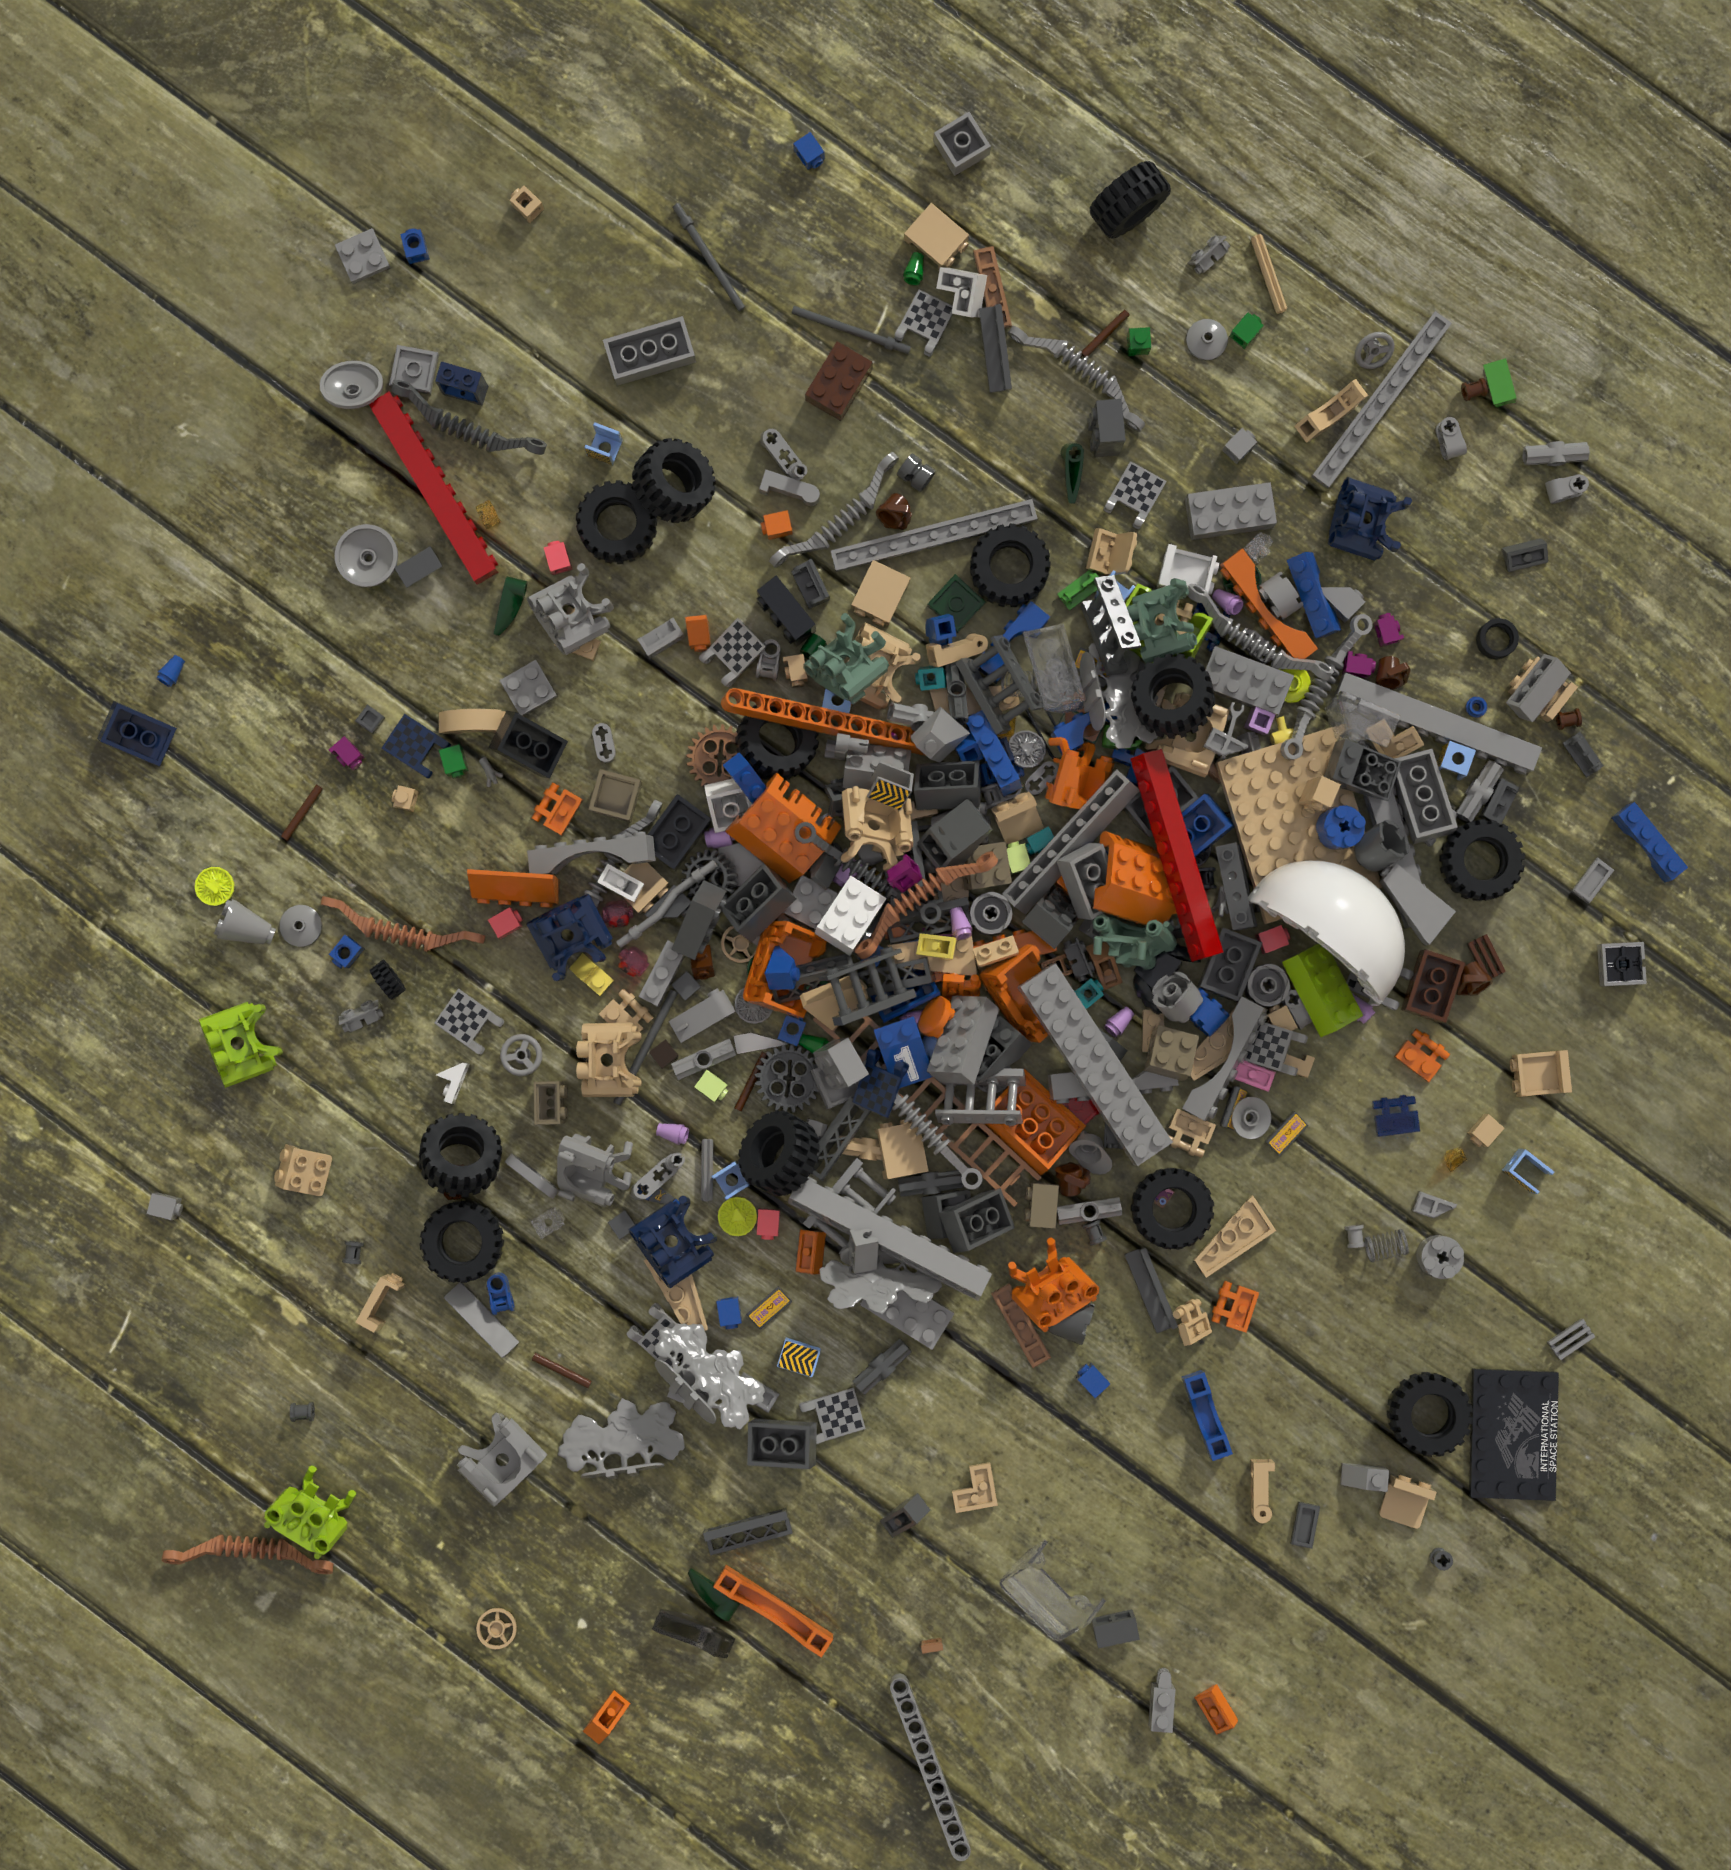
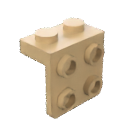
M1096 528L1086 569L1105 576H1109L1113 570L1116 571L1115 575L1128 573L1132 566L1133 551L1137 545V533L1115 534L1101 528Z
M1030 792L1021 793L1015 798L1001 802L991 808L1004 842L1007 845L1029 837L1044 828L1036 809L1037 803Z
M648 862L632 863L624 871V873L644 883L635 903L623 897L639 914L642 912L646 913L654 905L653 902L658 897L661 898L669 890L670 884Z
M285 1144L284 1149L280 1153L281 1163L279 1170L275 1172L274 1176L275 1186L284 1190L322 1196L332 1157L328 1154L304 1150Z
M1401 1474L1398 1477L1391 1475L1388 1482V1492H1385L1379 1515L1382 1518L1418 1529L1421 1526L1428 1500H1435L1437 1492L1431 1489L1432 1485L1419 1481V1484L1411 1482L1410 1477Z

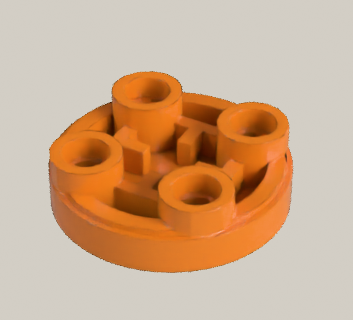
M937 996L925 1006L918 1022L920 1033L927 1037L933 1036L935 1038H939L942 1035L946 1023L955 1015V1010L951 1008V1003L943 996Z

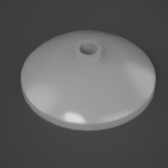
M362 361L338 363L330 367L320 380V391L323 398L329 404L343 409L364 407L375 401L383 389V379L379 370L373 365Z
M363 524L350 528L341 536L335 548V563L338 571L348 582L356 586L373 587L382 584L393 574L397 566L398 550L395 541L389 533L375 525ZM371 555L372 561L366 562V557Z

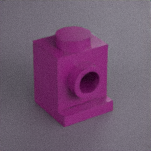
M1390 613L1378 616V620L1373 623L1380 647L1398 643L1404 639V635H1399L1398 633L1400 632L1399 622Z
M1348 651L1344 658L1342 675L1348 673L1356 677L1368 678L1371 673H1374L1376 661H1373L1372 658H1367L1366 654L1357 653L1355 656H1352L1353 652Z
M345 736L329 749L333 755L338 754L336 759L344 767L348 765L352 770L357 769L362 764L361 760L365 758Z
M907 854L903 856V860L887 870V881L893 888H898L902 893L922 879L919 866Z

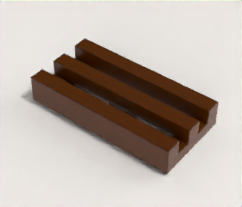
M1487 934L1467 943L1475 961L1491 978L1506 972ZM1481 941H1484L1498 971L1494 968ZM1475 944L1478 945L1492 974H1488L1474 946Z

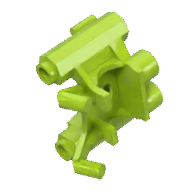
M248 1002L199 1019L204 1037L225 1088L274 1070L273 1067L277 1066L274 1056H279L283 1053L280 1047L261 1044L255 1036V1023L266 1011L263 1004L254 1006L253 1003L248 1004ZM233 1038H242L244 1046L238 1050L232 1048L231 1040Z
M311 1465L303 1478L302 1490L299 1491L297 1488L288 1487L265 1511L264 1518L266 1522L264 1527L270 1528L272 1526L274 1530L308 1551L315 1552L314 1558L319 1559L330 1551L347 1530L348 1522L344 1517L338 1516L337 1512L349 1508L356 1492L350 1490L346 1498L341 1500L332 1494L326 1502L315 1495L319 1486L314 1484L312 1479L317 1469Z

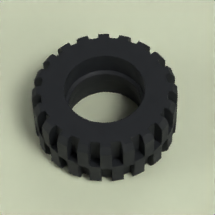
M1141 162L1121 174L1120 177L1112 181L1096 197L1089 208L1090 215L1107 237L1111 239L1118 238L1142 223L1143 220L1160 207L1170 195V184L1153 162Z
M672 438L659 440L650 446L634 465L632 480L634 481L632 484L634 490L637 491L636 496L638 500L643 502L642 506L645 509L648 508L653 516H659L663 521L668 522L671 520L672 523L689 521L709 504L715 493L716 480L715 476H713L714 470L712 466H709L708 458L701 454V450L692 447L691 443H683L680 439L672 441ZM662 469L676 474L682 481L686 493L673 488L666 481Z
M616 480V483L605 481L601 487L598 484L592 487L593 491L591 493L587 492L584 495L585 499L583 502L580 501L578 505L579 512L576 513L577 532L585 548L595 558L603 559L605 563L609 564L612 562H617V565L624 564L623 561H635V557L638 555L642 557L645 554V550L647 548L650 549L653 544L652 540L656 537L657 518L651 514L648 508L645 509L642 506L643 502L638 500L636 496L637 491L634 490L633 484L629 482L623 484V481ZM613 505L627 506L636 516L634 531L622 540H608L604 538L597 527V520L600 514L606 508Z
M1010 523L1009 526L1004 527V524L998 525L994 530L991 528L986 531V534L978 540L971 556L970 576H972L974 587L978 588V593L982 597H987V601L990 603H999L998 606L1005 607V605L1017 607L1018 604L1022 603L1023 605L1028 603L1029 600L1036 598L1039 592L1043 590L1051 568V562L1049 561L1050 553L1045 548L1046 543L1044 540H1040L1034 530L1030 532L1027 530L1028 527L1023 525L1016 527V524ZM1002 548H1016L1027 556L1030 569L1023 581L1016 584H1007L999 581L992 574L990 563L993 555Z
M1171 653L1165 654V658L1160 659L1159 656L1153 658L1154 662L1151 664L1147 662L1143 666V672L1140 670L1136 674L1137 681L1135 680L1132 683L1133 692H1131V699L1140 723L1145 725L1146 730L1150 733L1155 731L1156 736L1162 738L1164 735H1167L1168 739H1175L1176 735H1180L1183 738L1187 737V733L1191 731L1194 734L1199 731V725L1204 726L1208 722L1206 717H1211L1213 713L1212 707L1215 705V692L1208 671H1205V667L1200 662L1196 663V659L1190 656L1185 659L1184 654H1177V657H1173ZM1182 683L1193 690L1189 701L1179 708L1169 710L1154 704L1156 694L1166 685Z
M770 706V710L773 713H778L774 706ZM790 710L791 715L798 718L797 713ZM744 716L736 731L738 735L735 737V744L739 745L736 751L737 753L740 752L754 771L760 774L761 779L772 778L775 773H778L784 778L783 781L789 780L792 776L795 777L800 774L816 755L815 750L819 745V741L816 738L819 736V732L781 724L791 732L795 748L789 756H776L769 753L763 747L759 737V731L764 724L775 722Z
M1482 819L1458 827L1453 834L1447 837V842L1443 843L1441 848L1443 853L1439 855V862H1442L1440 871L1441 874L1444 873L1446 876L1444 879L1445 883L1452 886L1451 890L1454 893H1460L1461 897L1465 899L1470 898L1473 901H1487L1503 896L1514 888V884L1518 883L1521 879L1520 873L1524 872L1525 865H1522V860H1525V853L1521 854L1520 848L1523 847L1521 841H1516L1517 835L1514 831L1509 832L1508 826L1504 824L1499 825L1494 820L1486 821ZM1485 841L1491 844L1499 855L1500 865L1498 872L1488 880H1478L1466 869L1464 854L1467 847L1473 842Z
M773 1111L770 1114L761 1116L762 1119L756 1120L753 1123L754 1126L747 1130V1135L741 1142L742 1148L739 1149L738 1155L740 1159L738 1163L739 1168H741L740 1172L746 1182L769 1195L785 1196L791 1194L792 1191H797L801 1188L800 1185L802 1183L805 1184L809 1180L808 1176L810 1173L813 1174L815 1170L814 1165L819 1159L817 1153L820 1152V1146L817 1144L819 1140L814 1128L807 1122L787 1111ZM782 1145H784L780 1156L774 1162L778 1150L781 1148Z
M452 1113L446 1115L445 1119L440 1117L435 1120V1125L430 1124L427 1127L426 1132L423 1133L421 1138L418 1162L419 1169L422 1170L421 1175L425 1180L428 1179V1185L432 1188L437 1187V1192L442 1194L447 1192L450 1193L449 1196L456 1197V1195L468 1197L469 1193L476 1195L480 1193L481 1188L486 1190L497 1177L502 1156L501 1139L499 1135H496V1130L493 1126L488 1127V1122L484 1119H477L476 1115L465 1116V1113H458L457 1116H454ZM462 1144L474 1149L480 1159L471 1165L458 1166L445 1160L440 1152L450 1145Z
M1177 1168L1159 1169L1145 1176V1179L1137 1185L1138 1188L1133 1193V1202L1131 1204L1133 1223H1135L1139 1233L1152 1244L1170 1250L1184 1249L1183 1247H1190L1197 1240H1201L1205 1236L1206 1230L1209 1231L1211 1219L1214 1218V1201L1211 1199L1209 1188L1195 1174ZM1171 1188L1183 1191L1189 1197L1192 1204V1213L1189 1220L1183 1226L1174 1229L1163 1227L1156 1221L1153 1215V1202L1160 1192Z
M456 1201L441 1206V1208L431 1214V1217L424 1223V1230L420 1234L422 1243L419 1244L420 1250L424 1254L422 1258L424 1262L428 1263V1268L431 1272L434 1271L438 1274L437 1277L447 1279L448 1282L467 1283L483 1277L496 1266L498 1259L501 1258V1250L504 1246V1240L502 1239L503 1229L502 1227L500 1228L498 1218L491 1214L492 1211L490 1209L481 1206L482 1204L477 1202ZM468 1222L474 1225L480 1232L482 1239L481 1249L469 1261L460 1262L453 1260L444 1250L443 1235L446 1229L453 1223Z
M1422 1372L1420 1375H1410V1379H1403L1399 1382L1401 1386L1398 1389L1394 1388L1392 1391L1394 1394L1393 1398L1389 1399L1387 1404L1390 1406L1389 1411H1387V1418L1390 1419V1423H1388L1390 1430L1394 1432L1395 1438L1402 1445L1417 1454L1432 1457V1455L1440 1457L1444 1456L1445 1452H1454L1456 1450L1455 1446H1461L1465 1442L1463 1440L1464 1436H1469L1471 1432L1468 1429L1469 1424H1473V1417L1470 1416L1473 1408L1468 1403V1395L1462 1391V1387L1437 1373ZM1428 1394L1441 1397L1448 1407L1446 1423L1439 1431L1433 1434L1419 1432L1413 1426L1411 1419L1415 1403L1421 1397Z

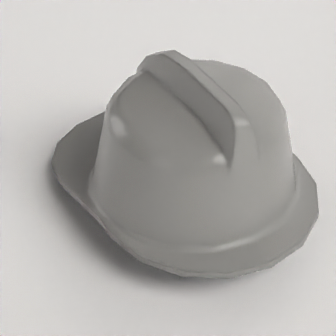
M1084 1130L1077 1140L1070 1144L1069 1152L1082 1167L1088 1169L1091 1173L1101 1175L1111 1170L1112 1160L1104 1150L1103 1141L1099 1136L1089 1134Z

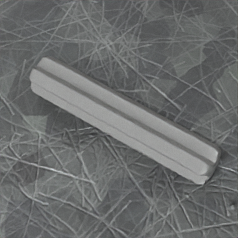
M702 1139L701 1200L709 1202L713 1200V1179L711 1177L713 1175V1140Z

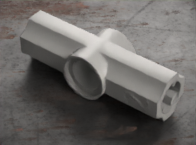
M1556 441L1546 445L1525 446L1522 458L1524 465L1547 464V466H1560L1569 462L1588 461L1590 451L1587 442L1565 444L1563 441Z
M892 702L888 708L887 720L911 725V729L916 731L934 712L928 711V707L924 704H915L910 707Z
M1490 760L1485 763L1478 777L1472 781L1465 792L1466 796L1456 811L1458 818L1468 823L1474 820L1481 806L1492 795L1493 787L1504 771L1499 764Z
M729 1038L673 1062L671 1065L677 1079L681 1080L736 1056V1052ZM706 1053L710 1061L707 1065L703 1066L699 1063L698 1058L701 1054Z
M1119 1197L1057 1206L1059 1225L1122 1215ZM1088 1205H1092L1095 1209L1094 1214L1090 1217L1084 1215V1208Z

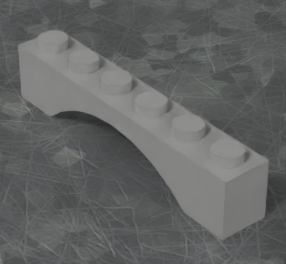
M634 832L632 837H626V834L613 835V839L606 840V837L593 838V842L586 843V840H575L573 845H567L566 842L554 843V847L547 848V845L534 846L535 850L527 851L529 873L558 874L572 860L594 852H608L633 864L656 861L653 836L646 835V832Z
M1241 997L1232 1014L1234 1038L1227 1061L1211 1080L1191 1091L1182 1109L1204 1121H1209L1210 1118L1213 1119L1218 1111L1216 1106L1227 1095L1228 1089L1226 1087L1230 1081L1233 1082L1238 1073L1236 1069L1239 1063H1243L1248 1055L1246 1050L1249 1044L1255 1042L1258 1036L1256 1031L1259 1025L1262 1026L1268 1017V1014H1266L1268 1009L1245 997Z
M1144 1070L1131 1078L1141 1094L1152 1093L1153 1088H1160V1092L1172 1091L1173 1086H1179L1177 1079ZM1074 1073L1047 1075L1050 1100H1056L1057 1104L1069 1103V1098L1076 1097L1077 1101L1090 1100Z

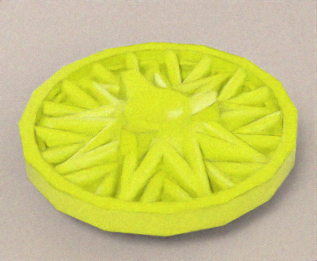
M1278 669L1294 675L1284 702L1296 703L1304 699V694L1310 691L1308 687L1311 685L1310 676L1305 669Z
M220 867L204 869L195 880L196 895L207 905L219 906L225 904L234 893L235 884L233 877L228 871Z
M729 1198L719 1209V1225L729 1235H746L756 1224V1208L746 1198Z

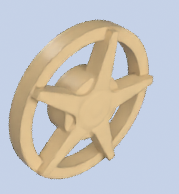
M730 926L724 932L721 939L722 951L733 962H748L755 955L754 952L750 956L747 951L749 944L752 942L741 934L734 938L726 936L734 929L733 926ZM725 938L733 944V950L730 954L727 953L724 946ZM738 951L744 952L748 958L740 960L731 956Z
M489 1609L481 1615L477 1622V1636L481 1643L488 1648H504L515 1638L517 1632L515 1618L505 1609ZM496 1612L495 1620L491 1623L482 1621L487 1614ZM500 1612L506 1614L512 1622L504 1623L500 1620ZM481 1624L488 1627L489 1636L486 1640L481 1635ZM513 1626L512 1636L507 1641L504 1635L505 1629ZM492 1637H500L504 1644L492 1645L488 1641Z

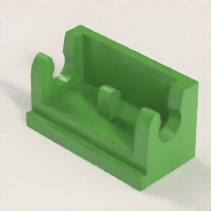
M1506 358L1483 365L1493 406L1500 407L1516 403L1517 398Z

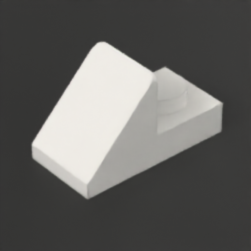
M609 864L606 865L597 881L599 884L634 903L644 886V883Z
M461 1063L436 1074L451 1081L450 1084H446L443 1091L445 1102L455 1104L470 1064Z

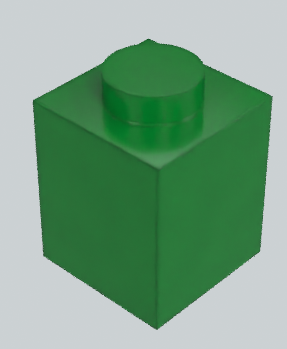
M1248 312L1231 331L1229 337L1245 350L1261 332L1264 325L1255 314L1251 315Z
M1150 327L1129 328L1127 333L1128 356L1149 355L1151 350Z
M455 745L439 750L444 771L448 777L452 776L453 779L464 776V772L469 771L462 746Z

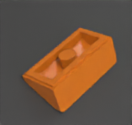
M800 1229L796 1272L820 1274L819 1269L823 1265L826 1233Z
M1217 1684L1194 1697L1216 1735L1235 1727L1238 1719Z

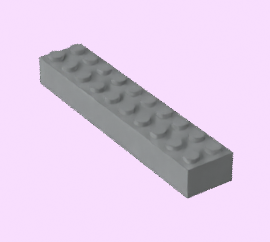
M1051 964L1017 988L1133 1165L1139 1166L1172 1144L1173 1141L1057 964Z

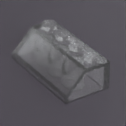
M1064 623L1023 632L1044 711L1063 714L1083 709L1086 700Z

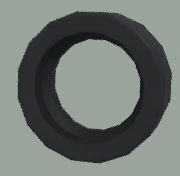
M1502 618L1491 619L1479 629L1476 637L1479 651L1487 658L1495 660L1505 658L1516 649L1519 641L1517 628L1513 623ZM1502 627L1507 631L1510 640L1504 650L1495 651L1486 644L1485 637L1489 629Z

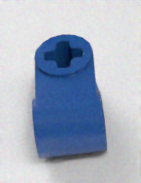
M501 1272L493 1274L487 1281L492 1314L497 1315V1312L506 1310L515 1311L507 1276ZM494 1278L502 1280V1288L493 1286L492 1281Z

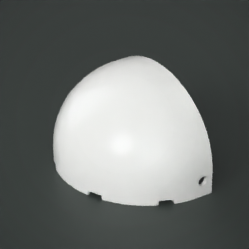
M1311 860L1293 862L1270 872L1248 896L1250 904H1257L1272 917L1278 915L1285 923L1296 929H1301L1311 939L1340 960L1358 977V981L1364 987L1363 992L1370 997L1369 1005L1379 1006L1395 986L1400 976L1405 956V940L1402 926L1395 909L1386 896L1361 874L1331 862Z

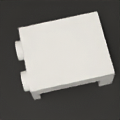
M1168 544L1156 588L1168 586L1171 579L1176 578L1186 581L1187 587L1190 584L1199 585L1209 595H1212L1214 583L1211 582L1212 576L1217 574L1219 563L1216 562L1217 556L1208 557L1176 549V545Z

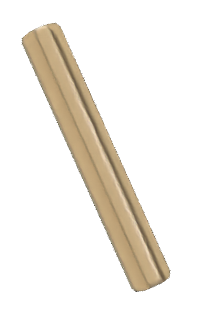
M1257 234L1251 238V242L1275 312L1280 314L1287 310V306L1262 234Z

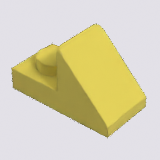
M920 933L916 954L952 960L956 938Z
M584 953L569 968L599 996L614 982L608 974Z

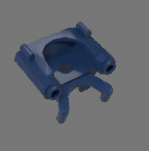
M1347 477L1338 495L1329 530L1328 545L1375 561L1380 559L1383 554V547L1376 543L1378 540L1389 551L1396 553L1401 547V543L1393 541L1386 534L1385 522L1392 512L1407 509L1411 505L1412 499L1405 497L1404 500L1396 502L1397 497L1392 491ZM1365 511L1371 515L1369 524L1363 523Z
M589 894L571 900L526 923L550 969L553 968L554 971L557 970V973L552 975L554 981H562L566 978L567 961L571 955L577 952H587L596 963L606 960L605 954L595 947L591 941L594 940L601 949L612 944L611 940L613 938ZM565 929L571 930L574 934L573 939L570 941L564 940L562 931Z
M686 1196L679 1198L680 1205L676 1201H670L628 1229L641 1252L668 1288H672L712 1261L714 1253L708 1245L705 1247L701 1246L697 1250L695 1246L711 1244L717 1241V1236L713 1233L696 1236L687 1230L684 1224V1216L691 1201ZM670 1235L675 1236L678 1240L675 1247H668L665 1244L666 1237Z

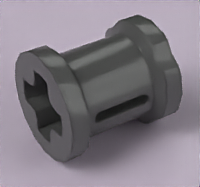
M1100 1219L1082 1225L1090 1239V1246L1107 1240L1100 1227Z
M345 1241L346 1252L342 1262L361 1264L360 1253L364 1243Z
M314 1402L304 1405L291 1403V1422L306 1419L314 1421Z
M1434 1548L1430 1553V1561L1438 1569L1445 1571L1453 1565L1451 1554L1443 1548ZM1441 1555L1445 1557V1559H1442V1563L1437 1561V1559H1441Z

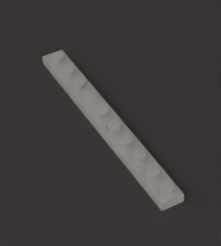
M1436 311L1432 314L1311 476L1313 479L1327 489L1331 486L1452 324L1450 321Z
M1030 499L831 550V556L835 571L839 572L870 564L873 560L878 562L983 535L991 528L993 530L996 529L998 525L1004 524L1005 527L1012 523L1018 526L1037 521L1038 518L1033 500Z

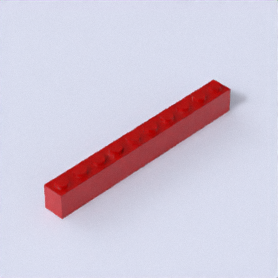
M389 391L370 403L369 406L476 585L499 573L496 569V566H498L496 559L492 554L488 556L485 551L488 546L482 536L480 538L476 536L474 531L478 529L472 519L467 521L464 513L467 511L461 501L457 503L453 496L456 493L450 483L446 485L442 479L446 476L441 467H435L432 461L435 457L429 448L425 450L421 444L424 442V439L420 432H414L411 425L414 422L408 413L404 414L401 407H403V404L397 395L393 397Z
M1159 749L1130 758L1191 962L1223 953L1163 750Z

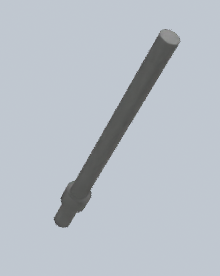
M680 203L675 204L672 208L680 219L679 223L684 230L688 231L739 312L746 308L695 229L692 218L687 216Z
M794 306L792 309V314L883 345L885 349L891 351L894 349L906 354L910 353L911 346L897 342L895 338L889 336L886 338Z
M670 990L629 1070L635 1076L678 994L673 990ZM615 1097L613 1102L621 1106L625 1097Z

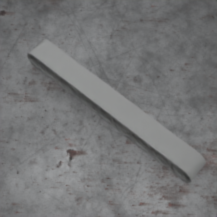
M895 1674L890 1680L891 1694L951 1854L957 1861H965L971 1852L968 1837L909 1680L904 1674ZM897 1681L905 1683V1687L902 1690L894 1688V1684ZM908 1701L913 1704V1707L910 1710H904L901 1705ZM912 1722H918L921 1726L918 1730L914 1731L909 1728V1725ZM920 1742H925L928 1744V1748L921 1751L917 1749V1745ZM930 1762L936 1765L932 1771H927L924 1768ZM935 1783H941L943 1789L934 1791L932 1786ZM947 1803L951 1808L944 1812L940 1810V1806ZM950 1824H956L959 1828L955 1832H950L947 1827ZM962 1844L966 1846V1849L963 1852H957L955 1847Z

